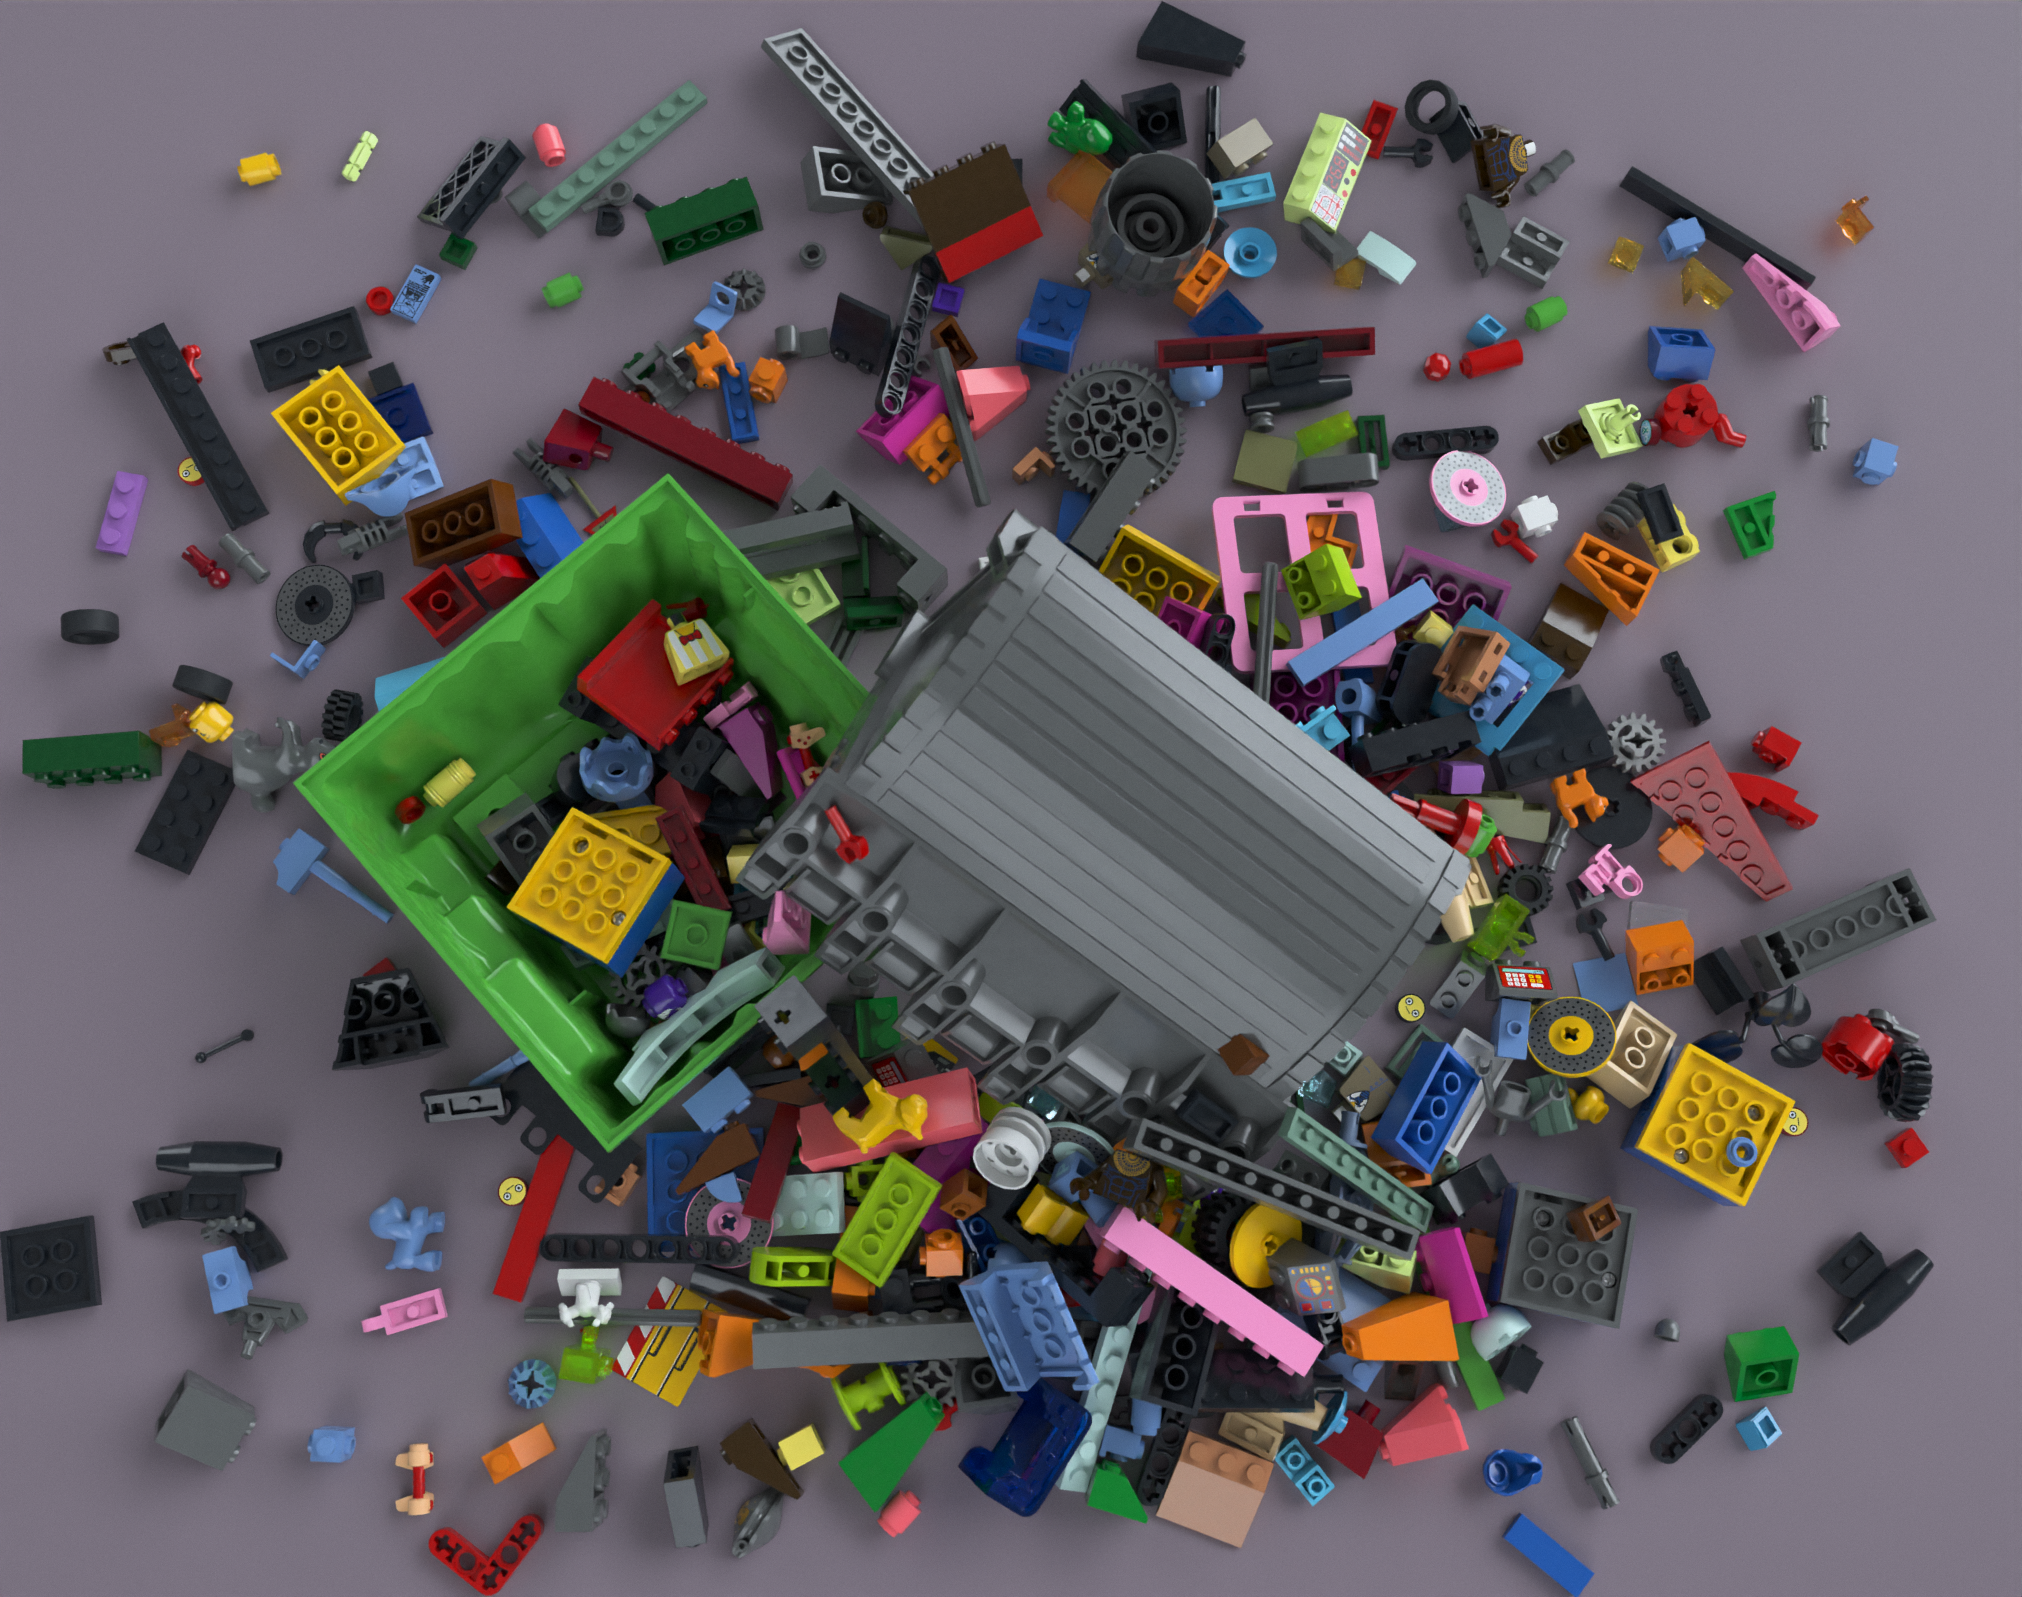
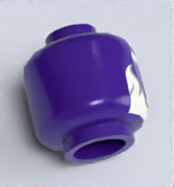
M664 975L644 989L642 1003L653 1018L659 1017L666 1020L686 1005L688 988L680 978L674 979L669 975Z

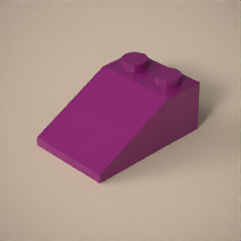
M757 702L720 725L719 729L765 797L769 799L783 788L780 761L776 754L778 746L775 725L771 721L774 718L767 706H761Z

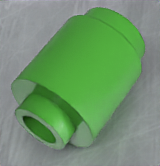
M570 272L547 282V286L541 288L551 308L555 306L560 308L581 298L580 292L584 290L577 275L572 276Z
M1550 296L1526 309L1525 322L1530 329L1539 332L1562 321L1563 317L1567 315V306L1560 296Z
M1482 814L1478 833L1466 855L1478 857L1479 854L1484 853L1497 831L1495 822L1491 817Z

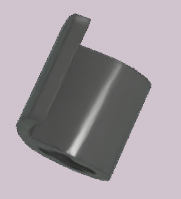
M524 181L506 195L505 199L526 226L538 238H541L547 232L528 211L541 198L528 181Z
M784 325L775 329L777 357L781 360L806 359L829 353L826 327L800 333L799 328L793 325Z

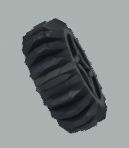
M1911 1043L1892 1045L1891 1052L1878 1069L1877 1098L1880 1099V1108L1883 1110L1884 1115L1890 1119L1900 1122L1919 1121L1920 1117H1924L1925 1109L1929 1108V1099H1932L1931 1090L1933 1088L1932 1079L1934 1076L1931 1074L1932 1065L1929 1063L1930 1058L1923 1048Z

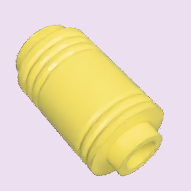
M459 758L457 761L453 760L423 786L426 791L423 796L433 807L439 805L443 808L474 781L473 777L476 776V773L462 758Z

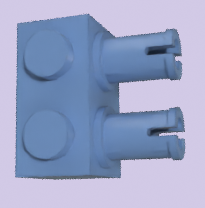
M1504 655L1484 693L1478 692L1471 706L1466 705L1470 708L1469 714L1471 718L1476 721L1485 719L1492 725L1526 684L1531 673Z
M728 1066L682 1105L704 1133L713 1131L715 1134L728 1124L726 1118L733 1112L740 1114L751 1105L749 1099L754 1095L736 1072Z

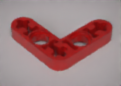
M529 1513L524 1515L515 1523L490 1558L450 1527H443L435 1531L429 1539L428 1546L430 1552L477 1591L483 1595L491 1596L505 1586L544 1532V1522L536 1514ZM534 1522L533 1530L536 1534H529L522 1543L517 1540L526 1529L523 1523ZM447 1535L450 1538L447 1542L448 1545L455 1549L460 1544L462 1549L451 1559L449 1555L454 1551L449 1547L440 1549L438 1547L440 1545L438 1537L442 1538ZM506 1546H513L518 1551V1558L513 1563H508L503 1559L502 1552ZM465 1552L471 1553L475 1557V1565L470 1570H466L460 1565V1557ZM498 1566L508 1570L507 1574L502 1570L495 1578L497 1586L494 1584L490 1587L486 1586L485 1583L488 1579L485 1577V1574L491 1575Z

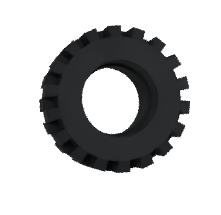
M1222 1190L1221 1194L1218 1192L1211 1194V1200L1205 1198L1201 1202L1203 1204L1202 1209L1197 1208L1195 1212L1198 1215L1197 1219L1192 1220L1191 1227L1195 1228V1232L1191 1233L1192 1240L1196 1241L1194 1247L1196 1251L1201 1253L1200 1256L1203 1259L1233 1272L1230 1263V1243L1227 1244L1226 1241L1227 1230L1235 1219L1238 1218L1240 1220L1244 1213L1256 1202Z

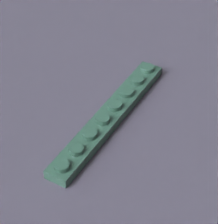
M688 80L529 208L530 215L548 233L578 209L582 203L588 201L708 103L707 97Z
M1288 1106L1278 1136L1405 1225L1426 1234L1434 1209L1432 1204L1299 1108Z

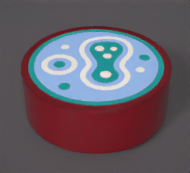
M1646 418L1642 421L1639 431L1642 445L1655 446L1661 438V425L1656 418Z

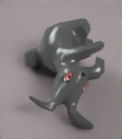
M277 717V722L275 723V727L282 729L281 745L262 746L258 733L247 728L243 732L235 731L232 738L234 783L238 789L251 794V804L256 811L266 813L275 810L276 801L272 798L271 792L283 787L293 775L309 770L337 746L322 737H314L304 746L300 727L292 720H285L282 717Z

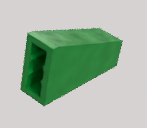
M927 1391L853 1448L838 1462L874 1513L890 1497L945 1417L940 1402L935 1397L930 1396Z

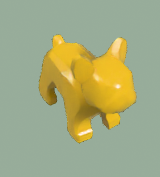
M872 1079L863 1087L870 1104L862 1118L856 1119L854 1116L849 1118V1112L842 1107L833 1115V1119L840 1131L846 1137L853 1140L863 1154H867L868 1148L875 1147L896 1130H906L921 1141L923 1139L921 1126L928 1117L927 1101L918 1094L899 1099L889 1094L884 1087L881 1088L882 1086L878 1081Z

